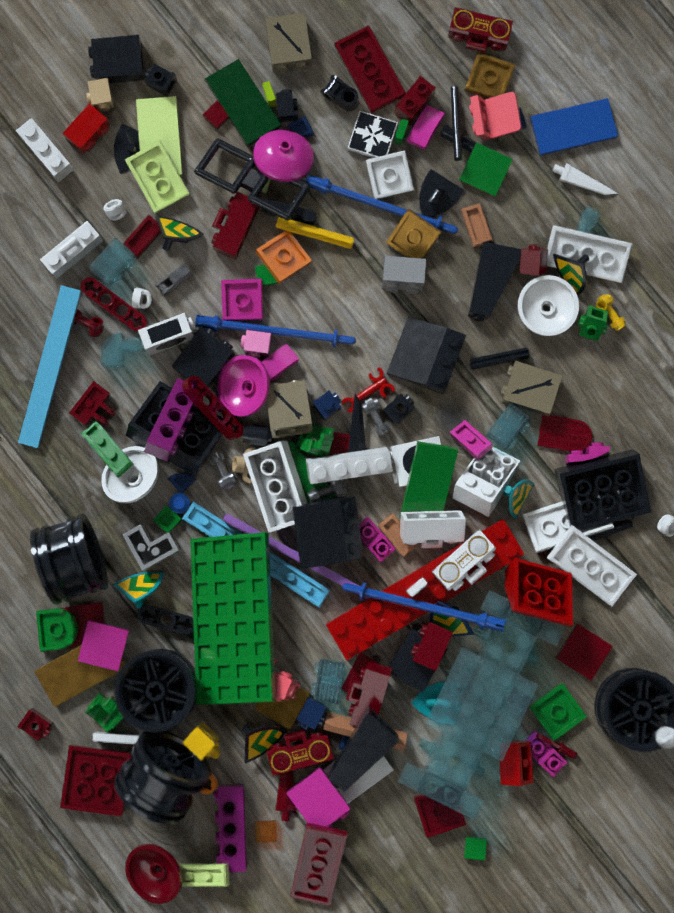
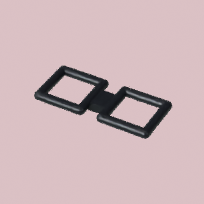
M215 139L195 168V175L233 194L237 193L239 188L242 187L251 192L248 196L250 203L289 221L310 190V185L300 179L288 182L300 188L287 211H284L258 197L270 178L253 169L255 166L253 155L221 139ZM219 148L247 162L233 184L205 171V168Z

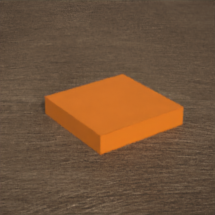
M289 231L282 232L255 251L278 284L312 262L311 258Z

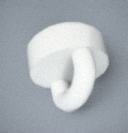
M119 199L111 200L104 205L103 209L110 220H120L126 215L125 207Z
M136 287L132 296V306L139 309L148 308L152 302L150 292ZM144 295L147 297L145 304H143Z
M664 515L657 524L658 531L668 537L673 536L674 516Z
M664 726L657 730L655 739L659 746L667 749L674 747V729Z

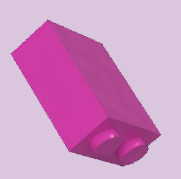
M321 766L290 788L286 793L308 823L332 828V823L335 820L341 821L350 814L348 812L350 810L349 803L340 791L333 786L329 776Z

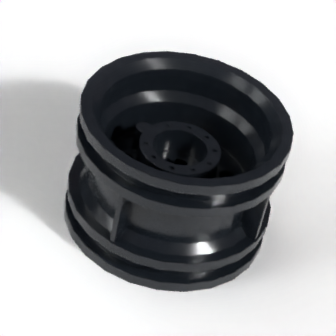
M84 513L79 514L77 519L70 517L66 522L53 526L45 525L41 527V530L39 528L31 530L30 543L35 567L41 584L53 604H61L62 600L68 602L74 597L89 592L92 594L96 593L98 588L100 590L108 588L107 569L100 543L90 520Z
M153 649L136 655L123 666L116 679L114 694L119 712L128 723L142 731L162 732L174 728L191 713L196 705L195 668L182 654L169 649ZM161 666L167 667L166 673L160 672ZM140 671H146L147 677L141 678L139 676ZM175 681L181 682V688H175ZM157 685L160 686L159 689L162 690V692L157 695H154V691H152V688L156 687ZM135 691L141 692L139 699L133 697ZM170 701H174L176 703V707L174 709H170L168 707V703ZM149 706H153L155 708L154 714L148 713L147 710Z
M624 668L615 671L601 683L596 692L594 712L600 728L610 739L630 750L652 752L663 748L658 745L655 736L657 730L661 727L666 726L674 729V684L666 677L645 669ZM628 686L633 687V692L630 694L626 692ZM648 688L654 689L652 696L648 695ZM615 704H621L620 711L614 709ZM639 705L644 707V709L642 710L643 714L636 712L639 710ZM662 707L664 710L663 714L657 715L656 709ZM626 723L631 725L628 731L623 728V725ZM646 724L652 727L651 732H645Z
M144 731L132 748L131 754L133 759L125 761L115 776V790L125 805L140 816L160 824L171 825L179 823L184 819L192 806V794L201 791L210 776L211 769L206 758L204 757L200 760L183 744L185 739L168 731Z

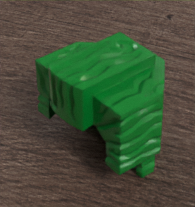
M312 424L313 432L299 434L296 446L301 447L300 450L312 455L325 456V453L330 451L335 429Z
M102 693L95 697L84 712L98 722L106 733L114 729L123 719L116 705L115 697L112 695L107 698Z

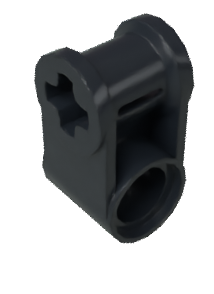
M331 75L330 82L325 89L322 88L320 91L327 100L334 102L346 111H354L359 105L357 91L335 75ZM353 97L354 101L346 102L345 98Z

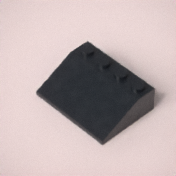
M161 381L157 384L129 422L126 437L143 447L146 446V442L172 390L170 386ZM192 407L193 416L190 422H185L183 426L186 430L182 439L178 438L176 441L179 445L175 455H170L167 461L196 477L221 438L222 433L198 407ZM217 415L218 419L222 421L223 417Z
M633 449L554 469L569 526L573 525L579 531L651 513L640 454Z

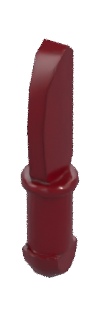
M540 733L536 735L539 739L554 746L557 752H561L572 759L577 758V752L565 746L562 742L558 744Z

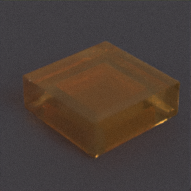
M276 820L255 821L256 843L277 842Z

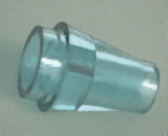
M587 206L585 210H582L576 230L589 233L600 220L601 213Z

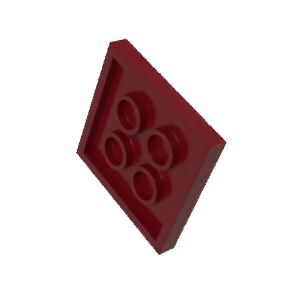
M70 744L60 808L122 817L125 803L120 799L115 790L114 779L123 763L131 759L132 754L130 752Z

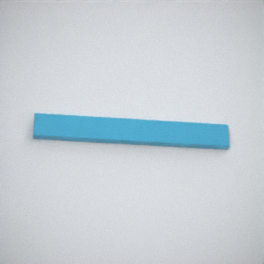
M62 285L60 287L18 443L35 448L40 446L82 293L80 290Z
M195 502L191 504L182 518L209 537L243 534ZM269 551L270 576L320 608L331 590Z

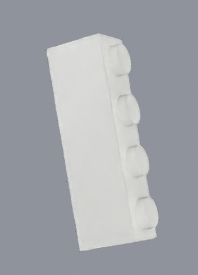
M387 447L306 459L308 479L311 484L392 472L391 456Z

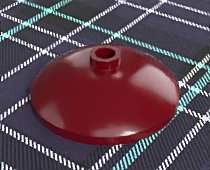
M142 844L129 853L125 864L126 876L129 884L140 897L151 903L164 904L172 901L179 894L182 887L181 869L175 858L167 850L154 844Z

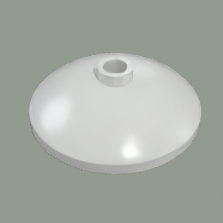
M545 275L531 280L522 289L518 298V314L521 321L530 331L541 336H555L565 332L575 322L579 311V300L575 290L567 281L557 276ZM544 305L549 306L550 310L548 312L543 310Z
M133 446L122 450L134 465L119 478L106 464L102 474V487L105 494L113 501L122 504L136 502L145 497L156 484L159 476V463L155 456L144 452V447Z

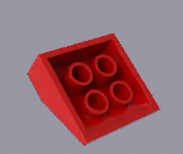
M514 558L505 570V590L512 611L572 627V573Z

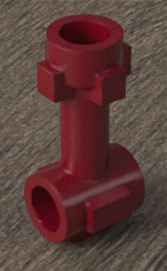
M77 309L73 324L80 323L89 328L88 333L90 336L99 337L104 330L103 320L99 317H93L90 320L82 316V312Z

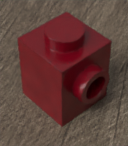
M529 244V247L521 249L520 273L538 276L545 274L548 249L541 248L539 244Z

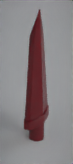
M292 772L279 776L275 811H281V821H290V811L296 810V806L286 794L293 787Z

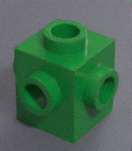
M589 305L585 315H581L577 324L580 327L579 335L588 340L599 341L601 334L605 335L608 328V323H606L608 311Z

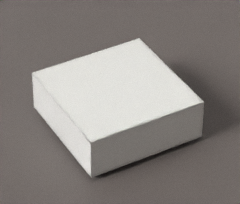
M422 577L407 589L406 592L410 597H413L427 585V582Z

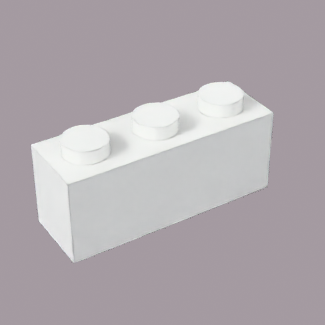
M32 118L16 130L21 139L58 183L74 170Z

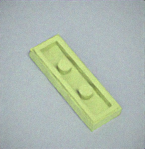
M178 864L182 873V886L227 887L230 885L228 864Z

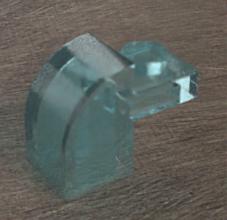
M123 333L111 335L105 340L101 349V366L104 368H124V352H145L142 341H139V338L129 337L125 341Z

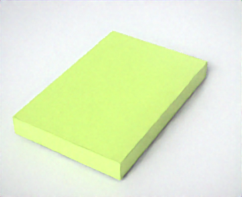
M161 140L125 159L155 214L190 195Z

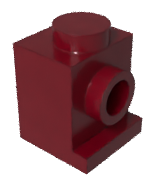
M32 708L28 710L17 727L39 741L42 738L46 739L51 733L52 728L50 726L53 722ZM33 723H37L39 725L38 730L33 729Z

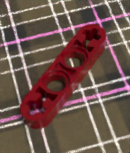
M92 277L82 280V292L132 331L139 333V329L148 326L144 315ZM94 283V288L100 292L98 294L92 290L87 292L86 284ZM104 294L111 295L112 300L109 304L101 303V297ZM126 306L128 309L125 316H118V307ZM131 315L136 320L142 319L143 326L135 328V323L129 319Z
M191 376L183 381L182 389L184 393L225 438L232 441L243 435L241 423L200 378ZM204 396L208 398L209 406L203 402ZM217 411L221 412L223 416L222 421L218 419Z

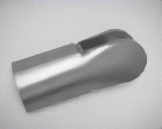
M183 264L159 281L155 287L162 291V296H166L192 274ZM169 280L173 283L170 287L166 284Z

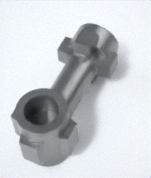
M370 398L364 401L362 408L366 415L371 414L377 426L374 428L376 434L378 433L379 436L390 432L389 423H384L378 412L381 406L377 398Z
M220 451L211 454L209 462L211 465H216L221 475V478L218 479L220 487L223 490L234 487L238 481L233 472L228 473L222 461L225 459L224 454H221Z
M344 480L329 481L330 486L318 491L316 488L311 489V492L307 493L310 502L321 501L320 498L332 493L338 496L347 492Z

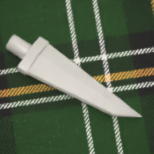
M567 163L564 168L557 164L553 167L552 172L561 175L559 180L602 195L618 194Z

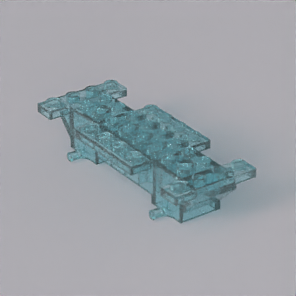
M488 590L480 609L496 618L506 619L504 632L489 628L484 631L476 626L474 627V635L482 638V646L478 654L461 647L425 724L441 732L433 743L421 738L418 746L429 751L424 770L406 762L398 779L399 783L474 820L484 800L465 791L473 773L482 777L485 769L477 766L483 752L500 761H503L538 687V684L520 676L526 660L534 665L537 661L530 657L538 660V656L530 653L538 637L557 646L565 630V627L560 624L513 612L509 599ZM508 640L512 641L514 645L511 652H505L503 649L504 643ZM458 756L460 759L457 766H450L448 764L450 757Z

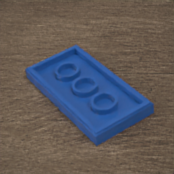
M608 98L530 117L539 156L618 137Z

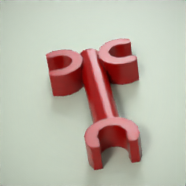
M380 367L377 368L380 374L378 378H374L371 373L368 374L370 381L375 383L357 394L360 402L379 389L382 398H386L383 392L385 388H389L392 393L395 392L394 386L383 377L384 373ZM354 397L344 398L341 404L343 405L346 402H350L352 404V407L348 409L347 412L352 413Z

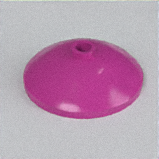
M274 130L264 134L256 142L253 153L254 162L259 171L266 177L280 182L296 181L304 177L310 171L314 160L313 149L309 142L303 136L289 130Z
M248 355L236 356L229 360L221 370L217 384L219 400L231 414L243 417L256 413L264 405L270 388L266 367L260 360Z

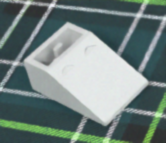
M495 447L479 460L473 458L455 484L453 499L489 517L502 497L504 488L508 486L520 464V460Z

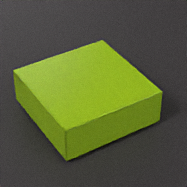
M270 81L264 82L262 87L270 108L277 106Z

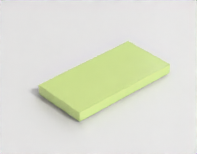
M176 96L136 99L140 151L161 140L179 175L183 176Z

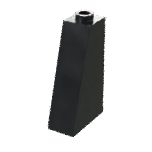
M483 242L468 316H471L472 320L483 322L484 319L488 320L521 257V249Z
M370 706L366 708L330 770L329 778L335 788H340L343 792L399 742V735Z

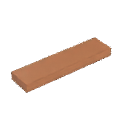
M328 711L323 729L350 737L356 726L350 724L351 717ZM393 729L399 735V742L393 748L404 751L407 732Z

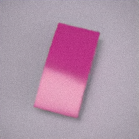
M427 105L415 123L407 142L425 150L433 139L435 130L444 119L445 113Z
M286 344L264 359L262 363L267 369L270 383L279 378L283 371L298 363L299 358Z
M591 443V446L586 448V454H583V451L576 450L566 455L565 464L595 459L610 451V446H604V443Z
M368 516L359 523L361 541L382 562L396 548Z
M534 731L525 741H531L532 757L554 777L568 762L548 743L536 737L538 733Z

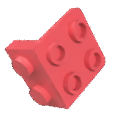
M508 92L485 100L479 95L470 97L471 104L469 109L474 118L472 127L477 137L487 141L518 132L522 129L516 93Z

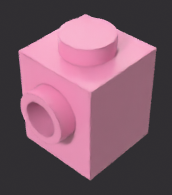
M246 330V335H242L241 347H244V352L248 353V356L260 358V355L269 356L271 333Z

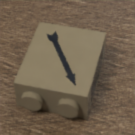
M305 13L265 18L272 70L281 73L293 68L304 70L308 66H312Z
M515 361L514 366H509L506 375L510 379L508 385H503L500 396L504 397L502 402L549 417L563 375Z
M305 380L270 384L267 407L272 438L312 433L313 428Z

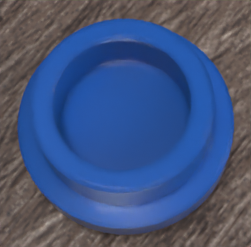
M176 493L170 498L169 506L175 513H184L188 510L190 501L185 494Z

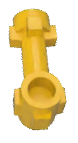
M603 294L597 298L596 307L608 311V316L612 321L610 324L612 329L614 328L615 331H618L626 326L624 317L619 318L612 307L614 299L611 295Z

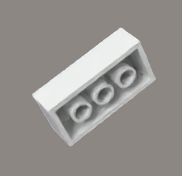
M287 440L243 454L268 533L294 525L292 507L308 503Z

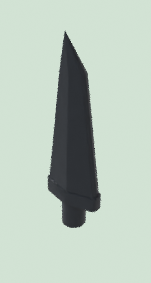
M356 393L353 403L348 453L367 450L362 404Z

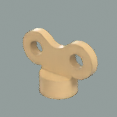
M248 448L245 450L244 454L256 449ZM234 456L232 462L233 472L242 473L243 481L252 483L251 479L247 477L249 471L244 457Z

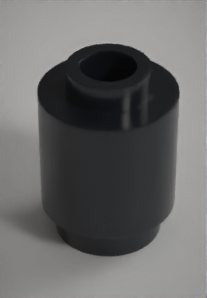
M255 425L244 427L243 443L259 447L268 446V443L272 444L273 438L270 427Z

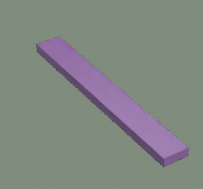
M227 513L223 519L226 523L246 534L261 533ZM269 537L270 547L300 563L297 551ZM324 566L310 568L342 586L344 583L357 585Z

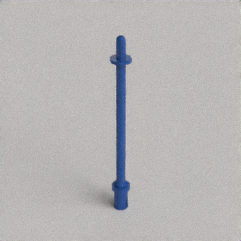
M308 174L305 181L310 185V188L319 190L324 195L331 192L402 217L407 211L395 205L333 185L328 178L324 180ZM418 214L440 230L452 234L458 232L456 226L442 222V216H439L438 220Z
M197 315L195 321L196 328H209L216 332L222 328L240 331L251 330L271 333L272 335L333 342L332 346L336 348V343L351 345L356 343L355 337L337 335L338 330L336 329L334 334L225 321L217 315L215 317Z
M363 582L362 587L349 583H344L342 586L344 591L359 594V600L362 601L367 596L477 623L480 629L489 628L504 632L506 619L488 616V613L485 612L475 615L369 589L366 582Z

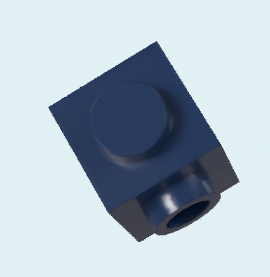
M328 390L313 401V406L324 421H326L341 410L340 403L342 401L335 392L332 394Z
M308 696L297 716L298 725L308 731L310 728L315 730L316 726L321 727L326 718L323 713L327 706Z

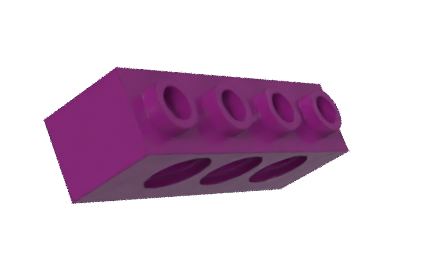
M177 378L144 449L145 453L166 462L170 455H175L179 445L176 441L178 438L182 439L186 428L183 426L185 422L189 423L193 416L192 407H197L182 389L184 380Z
M244 783L219 784L218 790H214V801L218 803L219 811H215V824H219V832L216 833V845H220V854L216 855V863L228 864L229 872H246ZM228 801L233 802L235 810L227 811L224 808V804ZM233 823L236 826V831L233 833L227 832L225 825ZM228 844L236 846L237 851L234 854L226 851L225 847Z

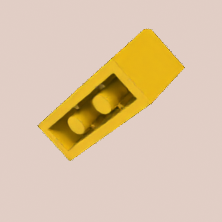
M203 721L183 741V744L200 760L205 756L208 759L210 756L213 759H217L221 755V750L218 748L220 745L218 743L219 736Z

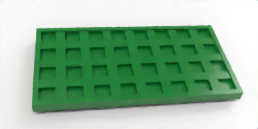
M261 532L190 539L196 705L276 701L269 533Z

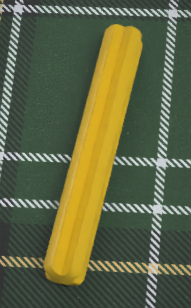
M278 217L276 222V228L348 249L353 247V237L291 219L286 221Z

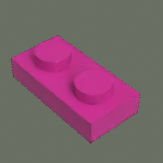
M466 420L450 432L451 437L477 460L493 448L492 443Z

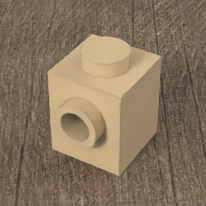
M108 78L88 81L89 93H86L88 104H91L99 112H106L110 108H114Z

